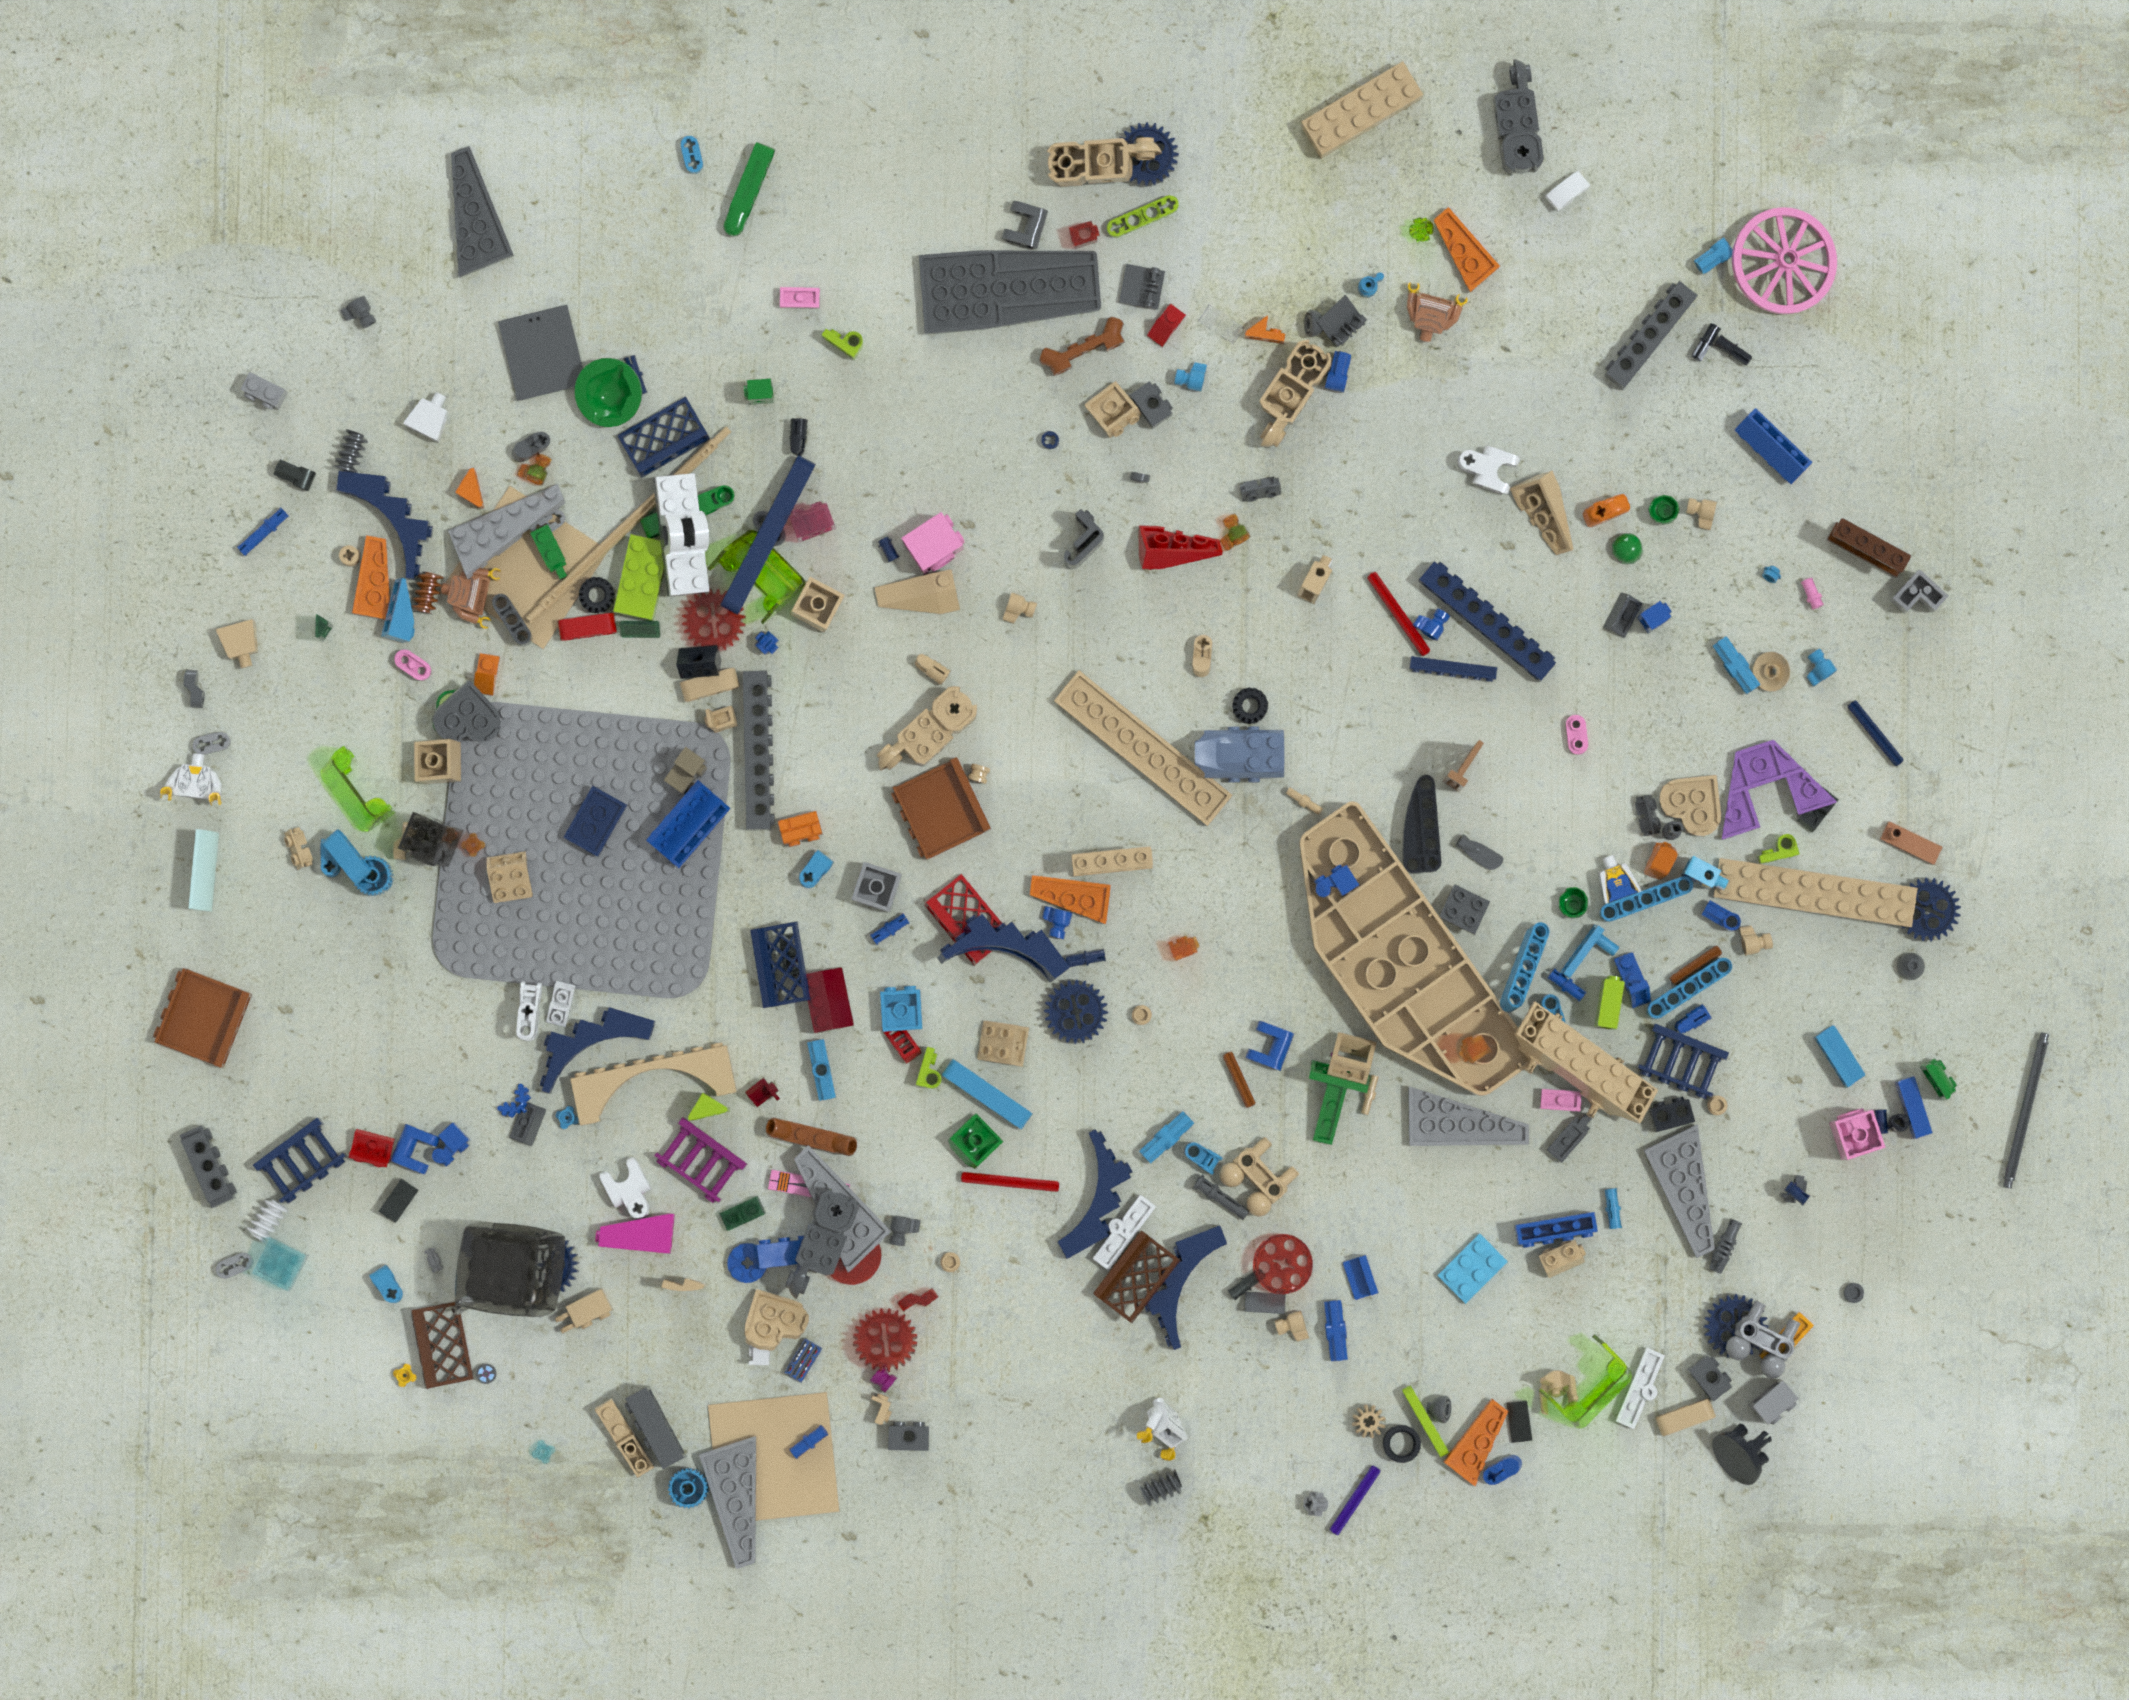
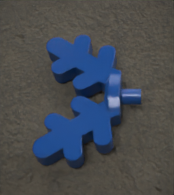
M521 1083L518 1084V1090H515L514 1093L519 1096L515 1098V1101L520 1103L517 1107L516 1103L511 1102L510 1107L509 1103L504 1102V1106L497 1107L498 1111L502 1112L501 1114L504 1117L508 1115L510 1118H513L516 1113H525L527 1111L525 1109L526 1102L531 1099V1096L527 1094L529 1089Z

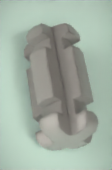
M430 1248L425 1251V1254L428 1255L426 1258L434 1273L442 1270L443 1266H440L441 1261L438 1253H435L436 1249Z

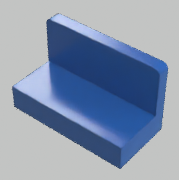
M1366 1255L1343 1262L1355 1300L1379 1293Z

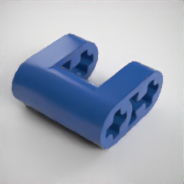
M1259 1021L1256 1030L1274 1037L1268 1055L1248 1049L1245 1058L1281 1071L1294 1033Z
M405 1124L390 1161L425 1175L429 1165L415 1160L411 1156L418 1140L437 1147L440 1137Z

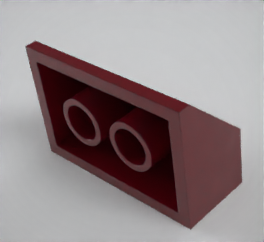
M842 967L806 974L810 994L808 1005L814 1033L817 1034L854 1026Z

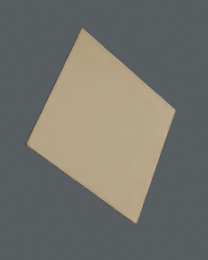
M509 486L493 511L527 496ZM552 514L553 518L548 521L550 525L554 522L558 524L561 522L560 518ZM565 521L552 532L566 559L567 565L563 566L566 575L600 545ZM537 524L536 529H538V528H540V527H542V526H540L539 524ZM528 529L522 534V538L499 556L491 558L484 567L488 571L494 568L501 570V572L494 571L492 573L493 577L500 578V580L493 581L490 577H487L490 579L484 611L503 623L492 605V600L497 594H505L533 635L532 642L544 649L558 628L557 621L565 618L579 596V589L582 583L592 577L606 554L547 611L544 610L530 623L526 616L564 578L559 579L556 571L550 572L549 568H547L530 534L531 530ZM460 561L446 583L451 584L452 577L459 576L464 571ZM504 598L497 601L498 608H504L507 605V600ZM511 615L507 619L509 625H514L518 621L516 615ZM520 632V633H519V634H521L522 636H524L525 638L528 639V633H527V632Z
M827 1392L708 1405L713 1450L756 1436V1521L840 1512ZM822 1425L829 1435L815 1444V1448H810L796 1459L789 1449L800 1442L805 1434L809 1435Z

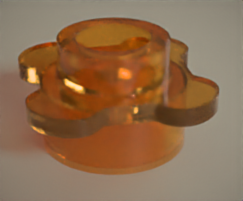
M471 833L469 838L461 843V847L466 849L471 857H475L477 852L485 848V842L480 841L477 838V834Z

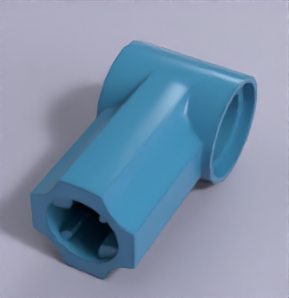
M1722 238L1712 245L1710 250L1695 259L1694 263L1704 275L1718 264H1722L1730 259L1733 249L1726 239Z

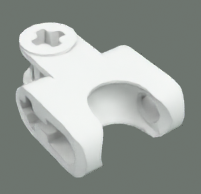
M1485 446L1482 454L1473 450H1466L1459 456L1458 466L1460 469L1475 475L1472 484L1501 495L1509 494L1510 486L1498 478L1497 470L1503 465L1517 466L1520 462L1518 456L1490 446ZM1468 456H1470V457H1471L1470 460H1471L1473 463H1470L1469 465H1466V460H1464V459H1466Z
M526 981L521 982L516 1032L518 1038L522 1040H535L538 1034L539 1006L542 995V983L539 982L537 985H528ZM530 1008L533 1010V1013H530L528 1016V1014L525 1013V1010H529ZM526 1026H529L531 1028V1032L529 1035L525 1036L524 1028Z
M632 1156L626 1161L629 1169L627 1180L617 1183L608 1172L600 1173V1180L615 1208L625 1204L632 1217L641 1219L649 1213L650 1207L643 1194L651 1190V1187L637 1160ZM637 1203L643 1205L641 1214L634 1212Z

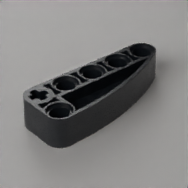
M1430 775L1419 777L1407 806L1403 829L1402 859L1403 866L1409 874L1433 873L1441 867L1442 863L1435 781ZM1422 779L1430 781L1431 787L1426 790L1420 786ZM1423 799H1430L1432 801L1431 809L1423 808ZM1430 818L1434 821L1432 829L1424 827L1423 822L1425 819ZM1426 839H1434L1436 842L1435 848H1427L1425 845ZM1430 858H1433V861H1437L1434 869L1427 865V861H1430ZM1413 859L1417 862L1418 867L1416 870H1410L1407 867L1408 860Z

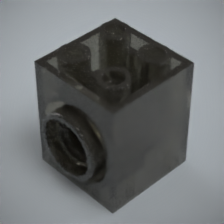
M412 812L398 849L410 853L411 858L435 867L437 864L449 867L464 830L430 815Z

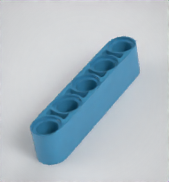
M1683 876L1613 901L1601 907L1599 911L1600 918L1605 922H1612L1686 895L1693 889V881L1689 877ZM1681 880H1685L1688 883L1687 891L1679 889L1678 884ZM1662 887L1669 889L1670 895L1668 898H1663L1660 895ZM1643 894L1650 895L1651 903L1649 905L1642 903L1641 897ZM1624 901L1632 903L1633 908L1631 911L1628 912L1623 909ZM1610 907L1613 909L1614 916L1612 918L1605 917V908Z
M1536 923L1524 935L1500 999V1007L1505 1012H1513L1522 1006L1549 937L1550 930L1545 923Z
M1719 958L1650 1002L1646 1008L1647 1015L1652 1019H1658L1728 975L1732 970L1731 961L1727 958ZM1720 961L1727 964L1725 972H1720L1717 968ZM1703 972L1710 974L1711 980L1709 983H1704L1701 980ZM1686 983H1691L1694 986L1692 994L1685 992L1684 986ZM1669 994L1677 996L1678 1001L1675 1005H1671L1668 1002ZM1654 1004L1659 1005L1661 1008V1013L1658 1016L1651 1013V1007Z
M953 1058L941 1074L1021 1130L1033 1114Z

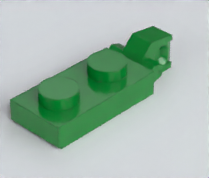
M544 525L530 532L550 572L556 571L559 579L566 577L567 575L563 569V566L567 565L566 559L549 525Z

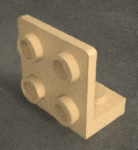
M526 851L487 857V874L494 903L533 896L527 869Z
M983 1021L977 1059L1023 1067L1029 1028L1013 1024Z

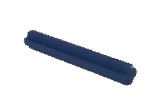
M1856 700L1848 705V709L1893 765H1900L1904 761L1902 756Z

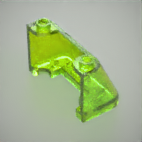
M342 746L335 751L320 772L321 778L356 827L363 832H369L396 812L390 804L387 805L381 798H373L367 803L364 801L346 776L353 771L351 762L355 756L349 748Z

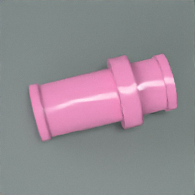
M1813 577L1802 581L1801 584L1808 597L1806 600L1811 604L1812 610L1823 606L1822 595L1818 593Z

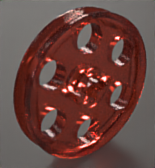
M1288 1234L1271 1236L1265 1239L1255 1251L1253 1257L1255 1277L1266 1290L1272 1293L1289 1294L1296 1292L1308 1282L1312 1274L1313 1259L1310 1250L1303 1241L1295 1236ZM1287 1240H1291L1294 1243L1292 1251H1287L1284 1247V1243ZM1268 1243L1275 1246V1252L1272 1255L1268 1254L1265 1250ZM1300 1255L1305 1256L1307 1259V1263L1303 1267L1297 1263V1258ZM1285 1259V1264L1291 1267H1284L1281 1269V1265L1278 1264V1262H1274L1273 1260L1283 1261ZM1261 1262L1268 1264L1269 1270L1267 1273H1262L1259 1270ZM1293 1274H1297L1300 1277L1298 1285L1291 1283L1290 1279ZM1274 1277H1278L1281 1280V1286L1278 1289L1272 1286L1271 1282Z

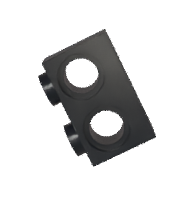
M1683 1096L1672 1099L1671 1104L1665 1105L1664 1101L1652 1104L1653 1108L1649 1109L1655 1132L1695 1122L1690 1100H1684ZM1679 1105L1686 1108V1114L1683 1117L1676 1114V1108ZM1661 1110L1667 1114V1119L1664 1122H1660L1657 1119V1113Z

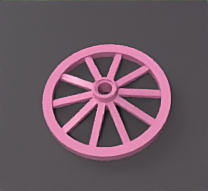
M1773 208L1753 217L1739 232L1732 251V270L1740 290L1753 304L1771 313L1794 314L1814 306L1827 294L1835 279L1837 254L1829 232L1816 218L1794 208ZM1776 217L1782 248L1757 226L1760 222ZM1783 217H1791L1802 221L1790 248ZM1809 225L1818 234L1821 241L1796 251L1806 227ZM1753 230L1776 253L1745 249L1743 245L1747 236ZM1825 247L1827 267L1799 259V257ZM1742 255L1771 259L1775 260V262L1744 275L1741 259ZM1784 255H1788L1790 257V264H1787L1784 261ZM1798 266L1826 273L1825 279L1818 291L1814 289ZM1778 267L1777 272L1762 297H1760L1747 281ZM1785 271L1787 305H1779L1767 301ZM1792 271L1812 296L1807 301L1795 305L1793 304Z

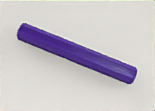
M1374 1465L1370 1467L1331 1526L1330 1531L1335 1535L1341 1533L1380 1474L1381 1470Z

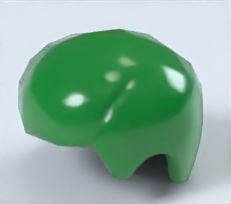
M1661 495L1653 499L1648 510L1650 517L1656 523L1667 525L1676 520L1680 508L1678 502L1672 496Z
M1632 533L1620 534L1612 544L1614 556L1623 564H1634L1640 560L1643 554L1640 539Z
M1578 887L1566 888L1565 892L1559 897V909L1564 916L1570 919L1580 918L1588 909V897Z

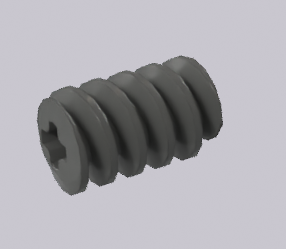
M346 429L345 431L350 436H343L347 443L340 444L344 451H338L337 453L342 458H335V462L339 465H334L333 467L345 472L357 473L358 470L353 466L360 465L356 458H363L359 450H366L361 444L368 443V440L364 438L363 434Z
M1173 1469V1476L1166 1472V1479L1159 1475V1482L1151 1478V1485L1144 1481V1488L1140 1485L1139 1487L1145 1502L1151 1506L1152 1499L1159 1503V1496L1166 1500V1493L1171 1497H1174V1490L1181 1494L1182 1484L1176 1469Z

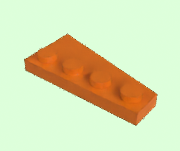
M366 535L352 614L384 620L386 618L390 595L386 539Z
M1491 1398L1443 1462L1472 1485L1476 1486L1479 1474L1484 1468L1487 1456L1492 1450L1494 1440L1500 1432L1508 1411Z

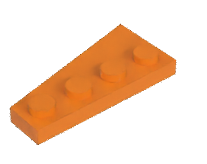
M1449 207L1433 220L1470 293L1500 268V265Z
M1032 875L1030 896L1106 924L1111 885Z

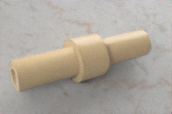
M1291 787L1285 793L1298 801L1300 806L1303 808L1307 807L1318 815L1323 809L1312 802L1310 797L1298 793Z
M1371 1075L1368 1091L1363 1095L1365 1099L1361 1110L1362 1114L1369 1115L1372 1100H1375L1376 1096L1375 1089L1378 1076Z

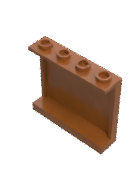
M957 757L899 786L892 787L894 792L891 795L895 803H900L903 809L899 812L904 822L908 821L911 826L908 831L913 840L916 838L920 846L916 848L921 858L925 856L929 860L991 830Z
M183 968L176 975L175 982H177L175 990L172 989L169 993L168 1000L170 1003L168 1008H164L160 1019L163 1021L161 1026H157L153 1037L156 1039L154 1042L224 1068L252 994Z

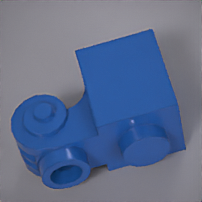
M1341 864L1330 870L1332 874L1327 878L1322 875L1314 881L1316 884L1315 891L1319 897H1327L1331 892L1330 887L1337 888L1340 895L1344 896L1359 886L1348 866L1342 867Z
M452 1122L438 1135L445 1143V1148L435 1149L432 1153V1158L436 1163H442L447 1167L455 1160L452 1157L458 1151L461 1154L469 1147L468 1142L470 1139L455 1122Z

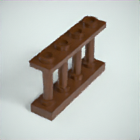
M1841 518L1839 523H1835L1827 538V541L1895 578L1904 571L1911 558L1910 554L1844 518Z

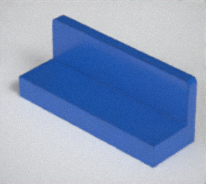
M1915 1076L1895 1082L1904 1113L1909 1117L1908 1126L1912 1138L1918 1139L1932 1134L1933 1132Z

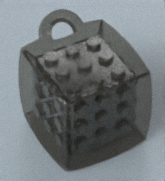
M476 1222L465 1227L457 1261L455 1280L456 1304L451 1309L453 1314L456 1316L468 1309L501 1315L544 1317L554 1312L563 1277L565 1257L564 1234L532 1226L507 1223Z

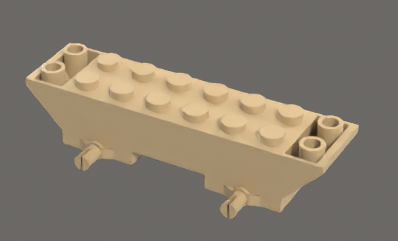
M1534 1001L1515 1034L1520 1044L1518 1050L1523 1052L1530 1060L1525 1071L1532 1074L1536 1065H1540L1548 1071L1553 1070L1581 1091L1580 1094L1588 1099L1591 1107L1586 1115L1594 1118L1596 1112L1600 1109L1610 1116L1616 1115L1636 1123H1641L1658 1089L1624 1066V1060L1619 1057L1613 1058L1563 1022L1562 1015L1560 1016L1558 1013L1554 1015Z

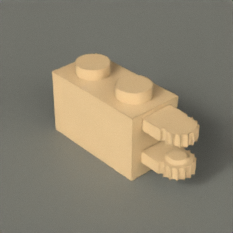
M602 1288L566 1306L568 1312L556 1317L555 1320L557 1323L569 1316L571 1317L573 1323L560 1329L562 1334L580 1326L583 1330L593 1325L592 1320L599 1317L601 1321L611 1316L610 1311L613 1308Z

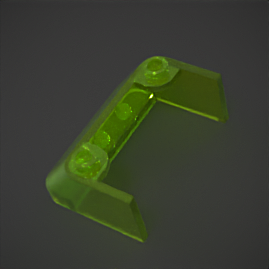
M748 530L725 547L707 569L711 571L721 564L726 571H737L758 532ZM774 548L754 583L766 596L762 604L768 613L760 622L764 624L775 616L805 586L804 578Z
M1595 1334L1592 1338L1612 1357L1606 1366L1607 1375L1580 1402H1569L1564 1408L1542 1388L1539 1390L1578 1429L1586 1427L1632 1379V1372L1625 1362Z

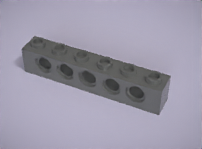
M1681 281L1676 285L1674 283L1671 284L1666 291L1668 296L1664 300L1660 298L1654 306L1656 311L1651 316L1648 313L1641 322L1644 325L1641 330L1636 329L1629 337L1632 340L1628 346L1624 344L1617 352L1619 355L1618 359L1615 362L1611 360L1606 366L1605 370H1607L1605 377L1622 390H1624L1698 295ZM1676 299L1679 302V307L1672 308L1669 305V300ZM1657 315H1665L1667 322L1664 324L1659 323ZM1646 330H1652L1655 337L1648 339L1644 333ZM1639 345L1642 347L1643 352L1635 354L1632 347ZM1623 360L1628 361L1630 369H1622L1620 362Z

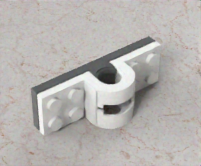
M695 473L653 478L667 597L709 592L705 552L709 547V529L704 512L699 511Z

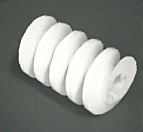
M273 1199L272 1201H264L268 1206L267 1208L260 1207L263 1215L256 1213L259 1221H251L254 1228L247 1227V1230L254 1237L266 1243L264 1238H271L268 1231H276L272 1225L278 1226L280 1224L277 1218H284L281 1211H289Z

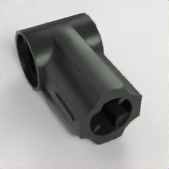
M280 459L273 475L293 483L292 485L309 491L316 473Z

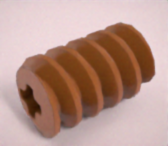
M422 571L424 574L418 575V578L423 582L416 583V586L421 589L414 591L419 597L412 600L417 605H412L411 608L417 612L432 614L430 610H436L432 603L438 602L433 596L440 594L435 587L442 586L437 580L443 579V576Z

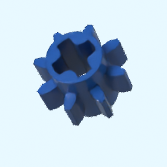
M761 631L755 637L758 641L755 646L765 655L768 652L773 654L779 648L776 645L779 640L769 631L765 634Z

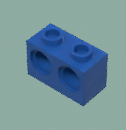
M1659 601L1641 613L1637 619L1649 634L1671 618L1670 613L1672 611L1666 603L1662 604Z

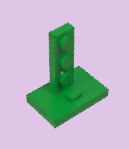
M1312 1060L1309 1079L1327 1083L1313 1140L1332 1145L1347 1088L1367 1093L1370 1074L1365 1085L1328 1075L1330 1064Z

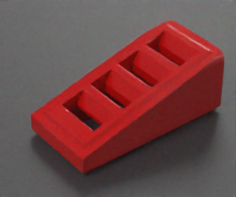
M907 1030L898 1031L892 1036L890 1035L892 1031L883 1032L906 1064L922 1053ZM902 1034L905 1035L903 1038H901V1039L898 1040L897 1042L894 1041L895 1039H897L898 1037H900ZM909 1040L910 1043H908L901 1049L899 1048L901 1045H903L905 1042Z

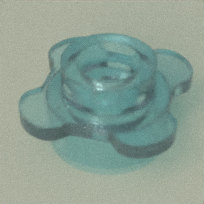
M540 1440L537 1443L536 1450L532 1451V1456L547 1464L550 1462V1456L555 1453V1447L547 1445L544 1440Z

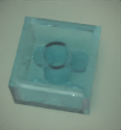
M270 1237L252 1273L286 1291H291L309 1255L274 1237Z

